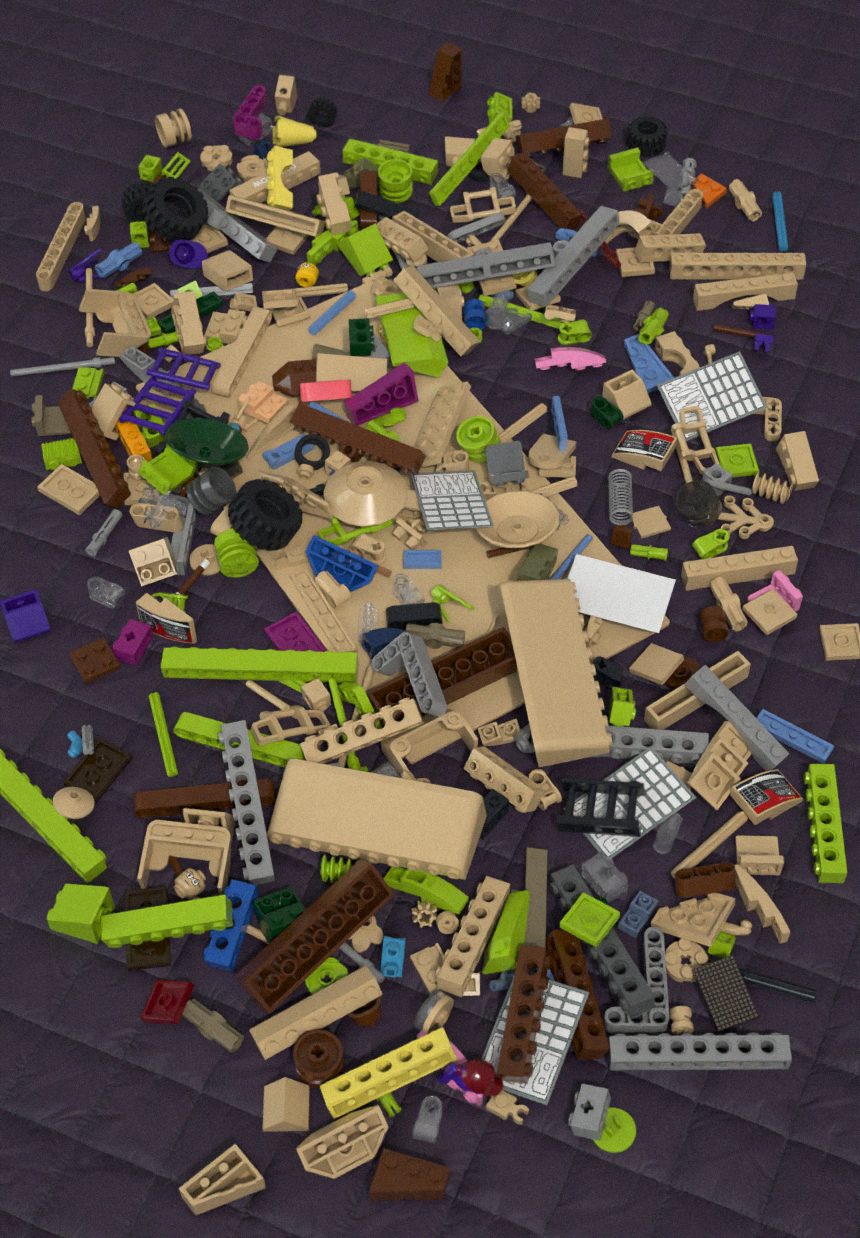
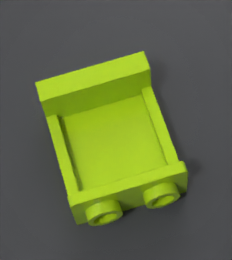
M638 148L609 155L608 169L624 192L653 184L654 171L645 168L640 160V150Z
M167 444L164 452L150 462L144 460L138 473L166 496L193 477L197 466L174 452Z

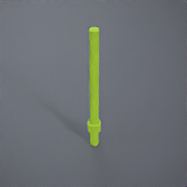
M330 678L328 682L339 725L343 727L342 724L347 722L337 681L335 678ZM343 734V741L346 743L348 737L346 734ZM355 752L347 754L348 768L359 770L360 762Z

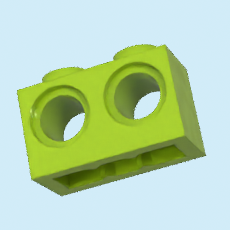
M154 404L149 405V407L156 408ZM138 410L134 411L135 417L149 419L148 421L164 425L161 417ZM137 425L149 448L164 442L166 437L161 435L159 431Z

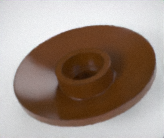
M684 657V661L665 683L673 687L682 686L700 670L699 663L692 658Z

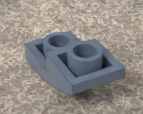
M639 891L617 928L637 938L656 908L658 900Z

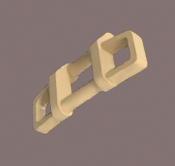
M495 187L490 188V190L472 193L463 192L465 204L450 207L453 223L471 222L474 219L489 217L499 212H502L503 215L516 212L514 198L505 197L497 199ZM491 196L493 210L472 213L470 199ZM506 204L512 205L511 207L500 209L499 207L500 205ZM466 211L467 215H454L457 212Z
M700 407L682 408L679 413L681 423H675L671 426L673 432L676 433L682 451V459L693 461L700 474H703L706 469L699 461L700 459L711 457L713 464L717 463L720 466L715 449L711 446L706 431L707 426ZM696 413L698 422L686 424L684 414ZM699 431L705 449L697 451L688 449L684 434Z
M294 705L287 712L283 710L260 712V721L254 722L250 731L258 745H265L282 741L287 737L316 734L319 730L329 727L330 723L322 710H305L304 707ZM292 716V718L298 719L301 727L282 730L277 719ZM310 718H319L322 725L314 726ZM268 725L272 735L262 737L258 728Z

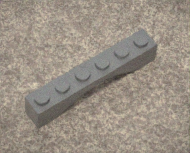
M706 665L687 681L685 686L698 700L713 707L735 727L745 740L753 758L765 771L774 769L789 755L787 750Z

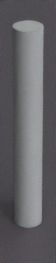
M706 479L704 482L705 486L748 496L752 494L751 488Z

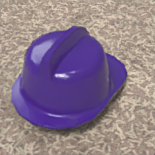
M177 240L172 243L169 249L171 261L181 267L199 268L202 267V261L208 258L206 248L194 241Z

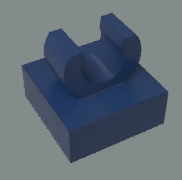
M263 139L254 147L253 153L259 156V159L263 160L265 158L267 160V154L272 150L269 141Z

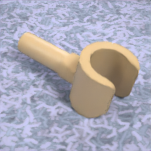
M713 344L705 346L704 355L707 356L708 364L712 363L711 355L716 352Z

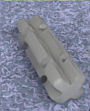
M91 725L82 726V747L85 755H92L94 753L93 727Z

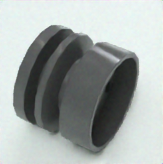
M212 467L188 484L187 495L192 506L203 515H211L232 501L236 495V487L226 471L219 467Z

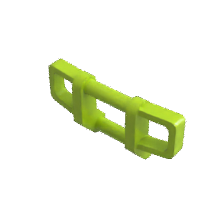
M333 516L332 519H329L332 526L319 530L318 537L335 545L348 543V540L358 537L361 533L367 534L371 532L373 534L393 525V519L380 525L366 526L345 533L339 524L338 518ZM333 533H336L337 538L329 540L325 539V536Z

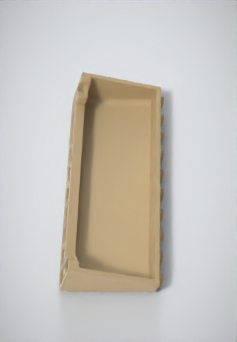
M551 579L500 583L538 767L610 753L609 745H613L611 733H606L605 729L609 727L607 716H602L601 710H604L603 699L598 698L597 695L600 692L599 682L594 681L593 678L596 675L594 664H590L589 659H592L590 647L586 648L585 642H588L586 630L582 631L581 627L584 626V619L582 614H578V610L581 607L579 598L574 597V594L577 593L575 582H571L570 579Z
M289 759L284 770L267 836L269 841L275 844L283 843L294 848L303 847L314 852L323 851L334 856H348L355 860L364 859L371 863L379 862L388 864L391 867L408 868L411 871L420 870L431 875H445L451 879H466L487 814L482 796L473 791L299 759Z

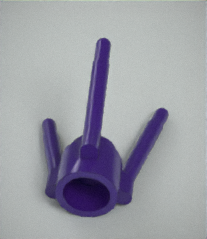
M102 248L94 251L80 263L69 269V273L74 281L79 280L80 283L86 281V277H84L86 275L85 268L98 260L95 258L89 261L101 252ZM97 274V275H93V279L100 278V277L98 276V274Z

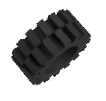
M320 98L314 99L310 103L308 111L309 121H313L312 124H317L319 128L320 125H322V128H325V125L327 128L333 125L337 115L335 103H330V99L326 101L325 98H322V100ZM317 111H324L327 115L319 114Z

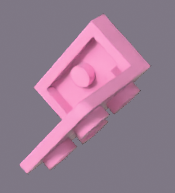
M778 570L773 573L771 585L751 594L747 599L749 603L774 589L796 612L800 609L803 596L801 591L793 586L789 578Z

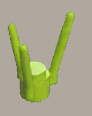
M441 584L435 586L431 592L434 598L432 602L445 604L452 598L470 610H474L473 606L451 593ZM441 606V612L443 617L446 619L447 622H450L447 613Z

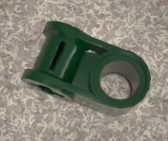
M598 396L593 399L590 414L604 428L610 430L615 423L621 422L624 419L621 410L611 404L606 398Z

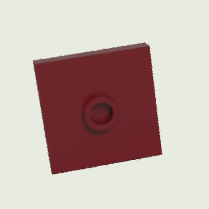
M157 980L140 1019L146 1023L178 1025L194 985L187 981Z

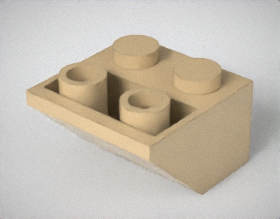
M494 138L481 155L483 170L502 186L511 176L508 168L512 156H515L512 140Z
M633 369L603 384L602 397L619 408L623 413L624 419L651 406L644 382Z
M168 537L129 550L141 586L177 574L175 557Z

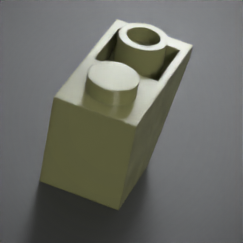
M365 157L357 161L351 169L343 174L347 178L349 188L360 187V171H377V179L379 178L378 166Z

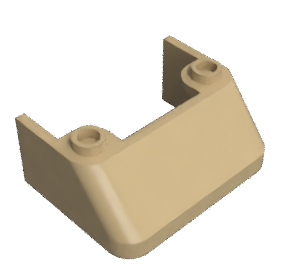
M86 289L79 312L96 313L97 318L101 322L112 323L116 332H104L96 352L98 356L120 357L119 355L129 347L139 348L149 341L151 336L150 329L133 294L121 291Z
M447 709L441 717L427 714L422 717L425 724L381 741V750L398 777L401 778L402 772L408 770L402 758L410 754L411 746L445 729L457 731L471 752L473 748H477L478 738L462 714Z
M154 820L148 825L137 877L141 889L147 888L150 870H163L168 865L169 856L210 861L209 871L214 877L219 878L217 887L219 895H224L228 884L231 860V835L228 829L218 826Z

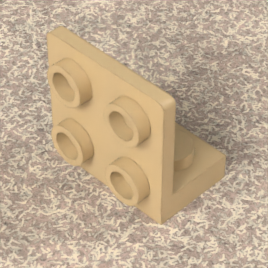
M736 836L737 864L749 875L781 874L784 859L783 856H779L778 838L776 836Z

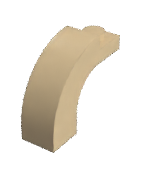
M636 211L618 212L620 224L601 245L605 246L615 236L623 232H633L640 237L651 235L656 230L651 221L643 214Z

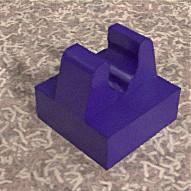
M756 333L755 351L758 352L759 347L763 345L765 353H768L772 346L773 336Z

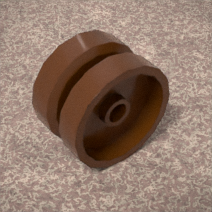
M313 1030L305 1033L298 1039L294 1046L293 1057L297 1076L302 1083L312 1088H320V1085L341 1076L344 1067L341 1042L334 1034L325 1030Z

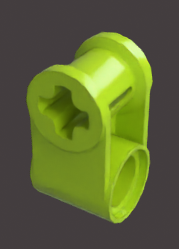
M586 320L565 322L559 327L558 342L562 345L584 343L592 338V333Z
M717 529L696 539L692 546L701 559L712 558L727 550L729 533L724 529Z
M166 592L152 594V597L156 600L158 596H161L163 600L168 599L186 613L184 608L188 595Z

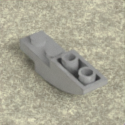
M133 346L119 355L129 369L144 383L152 377L147 375L146 372L152 368L155 362L154 359ZM159 368V370H158V371H161V372L168 373V372L164 371V370L161 369V368ZM156 378V380L160 382H164L177 387L182 386L180 383ZM152 386V389L158 393L163 391L167 395L172 394V392Z

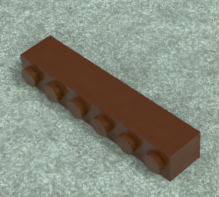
M609 118L517 135L515 137L518 154L525 152L528 156H533V152L537 151L539 154L548 153V149L552 148L554 151L563 150L565 136L569 127L588 130L589 145L594 140H597L598 143L606 142L607 138L612 137Z
M525 152L512 156L508 172L559 228L576 230L582 217L580 211Z

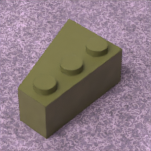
M536 544L533 549H530L526 561L518 572L516 581L549 580L557 562L558 549L544 544Z

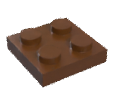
M104 637L69 652L70 659L85 685L121 669L119 662Z

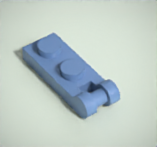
M304 433L273 450H266L262 454L263 459L269 462V466L272 469H277L295 459L296 445L306 434ZM314 444L304 445L302 454L304 455L314 450Z

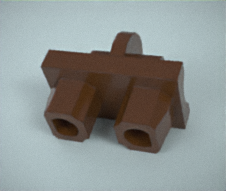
M650 194L649 199L640 198L636 212L643 214L648 219L650 217L658 219L662 217L663 209L659 205H653L655 195Z

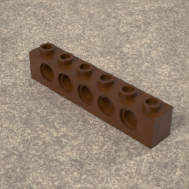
M553 930L547 936L545 945L550 956H552L551 967L555 982L589 992L572 1037L576 1059H601L610 1050L609 1039L605 1034L604 1022L599 1013L598 1001L594 995L592 980L589 977L586 959L582 953L581 941L578 937L565 930Z
M520 945L496 1073L502 1081L528 1084V1078L533 1074V1063L531 1061L532 1056L537 1051L536 1033H539L541 1029L539 1016L540 1011L543 1012L545 1006L543 993L548 988L547 971L552 966V956L544 947ZM538 968L535 974H529L532 969ZM534 989L532 995L525 996L528 990ZM524 1011H531L527 1017H521ZM521 1032H527L524 1038L517 1039ZM517 1054H523L520 1060L514 1061V1057Z

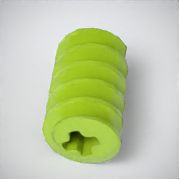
M324 855L320 870L323 882H327L330 877L331 883L334 884L337 879H340L352 867L351 859H348L347 863L344 864L343 858L340 857L338 863H335V857L332 856L328 862L326 855Z

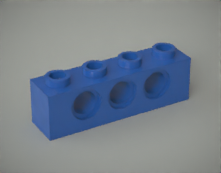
M232 879L230 886L227 885L224 895L231 900L232 906L236 902H242L239 908H232V920L235 922V925L230 929L222 931L211 930L210 937L212 939L210 945L206 946L203 957L208 966L233 973L254 910L252 902L258 898L259 890L256 885ZM222 942H228L226 948L219 949V945Z

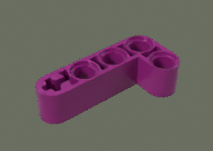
M260 85L253 87L233 117L236 135L250 139H260L263 136L262 122L258 116L267 104L265 87Z

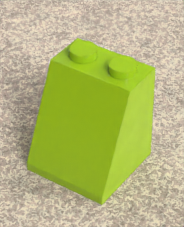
M376 224L337 243L359 276L364 274L369 276L375 273L377 268L382 270L388 267V263L393 260Z
M65 884L63 889L57 894L54 907L48 912L47 921L50 929L98 944L101 938V916L112 914L115 909L110 889L103 886Z

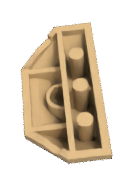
M379 1105L352 1112L312 1133L296 1148V1151L306 1171L335 1179L376 1156L388 1125Z

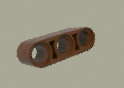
M718 863L683 869L675 873L676 895L683 898L729 891L736 886L735 866L731 863Z

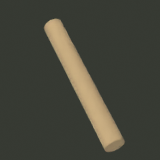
M252 680L246 682L248 688L284 712L290 709L288 704Z

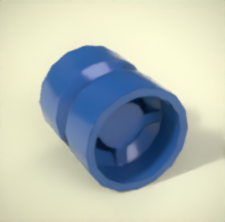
M479 299L466 301L463 306L465 325L469 329L473 327L480 330L484 329L487 323L484 302Z

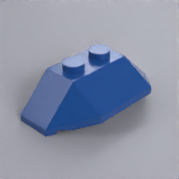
M313 535L306 550V555L316 577L322 571H328L339 584H344L350 593L370 584L379 565Z

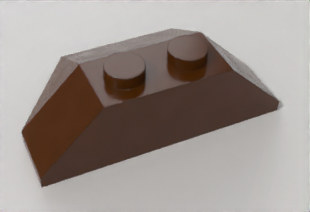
M317 359L288 361L272 375L274 391H279L291 397L301 396L300 383L316 382Z

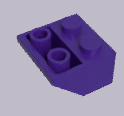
M37 589L0 601L14 643L51 631Z

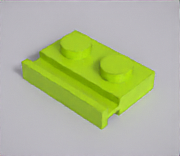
M79 367L72 389L84 392L86 398L94 397L95 399L99 394L104 370Z

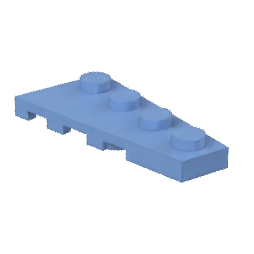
M640 334L625 339L624 345L635 373L643 380L647 393L658 390V384L674 377L650 346L640 343L638 339Z

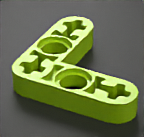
M343 682L338 685L341 699L344 702L355 704L360 716L367 713L375 714L369 698L361 685L350 682ZM378 721L376 723V728L382 729V726Z

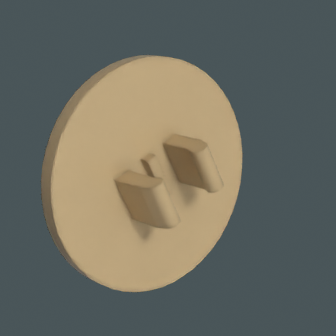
M213 544L199 546L191 553L190 566L194 571L204 559H207L210 564L201 575H214L221 571Z

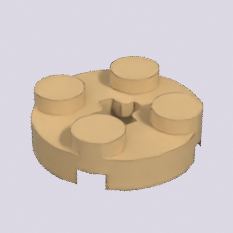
M226 145L205 146L204 151L201 153V164L203 167H207L209 171H213L220 163L224 167L230 166L233 161L232 153Z
M257 155L246 156L241 159L242 162L240 164L239 162L237 164V172L239 177L243 179V182H247L267 172L268 161L265 158L263 160L259 159Z
M379 276L371 287V293L374 294L375 292L378 296L404 293L395 282L383 276Z
M682 938L680 941L672 943L665 952L666 973L677 982H696L692 969L707 964L708 956L700 945ZM681 958H688L691 964H681Z

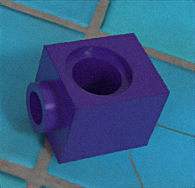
M755 304L754 311H750V321H753V328L773 330L776 317L775 305Z

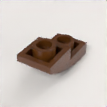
M151 268L139 269L126 275L116 283V287L123 288L131 283L135 284L136 282L147 280L146 278L152 274Z

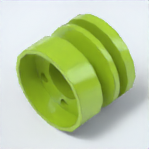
M391 159L384 162L378 170L380 195L382 198L396 203L408 200L413 193L411 166L400 159Z
M233 528L223 531L216 537L214 547L222 574L227 577L236 578L249 575L255 571L259 563L255 545L252 546L248 544V541L240 538V534L236 533Z

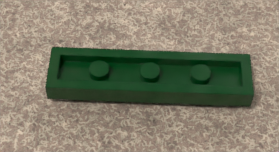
M214 291L196 300L199 318L224 305L223 300ZM171 314L158 320L160 328L166 334L176 331Z

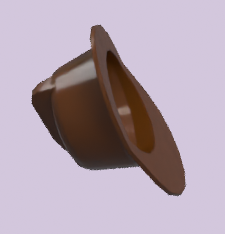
M377 997L348 1013L349 1017L358 1026L370 1025L372 1028H375V1022L382 1015L381 999Z

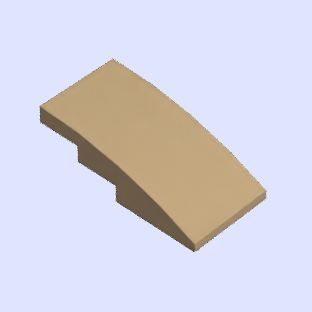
M725 721L703 752L688 781V784L715 810L719 809L731 793L732 786L740 781L739 775L748 765L746 760L752 754L745 740L729 721Z

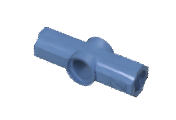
M136 242L131 243L120 251L118 249L113 250L107 259L95 265L98 276L105 278L117 270H125L131 261L142 255V250Z

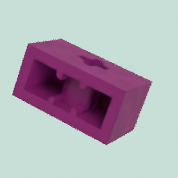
M130 619L127 625L123 626L119 639L115 640L112 647L118 661L137 666L153 638L151 625Z

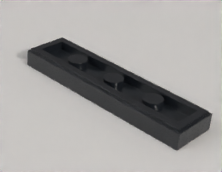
M362 190L357 192L356 207L390 219L406 211L418 219V210Z

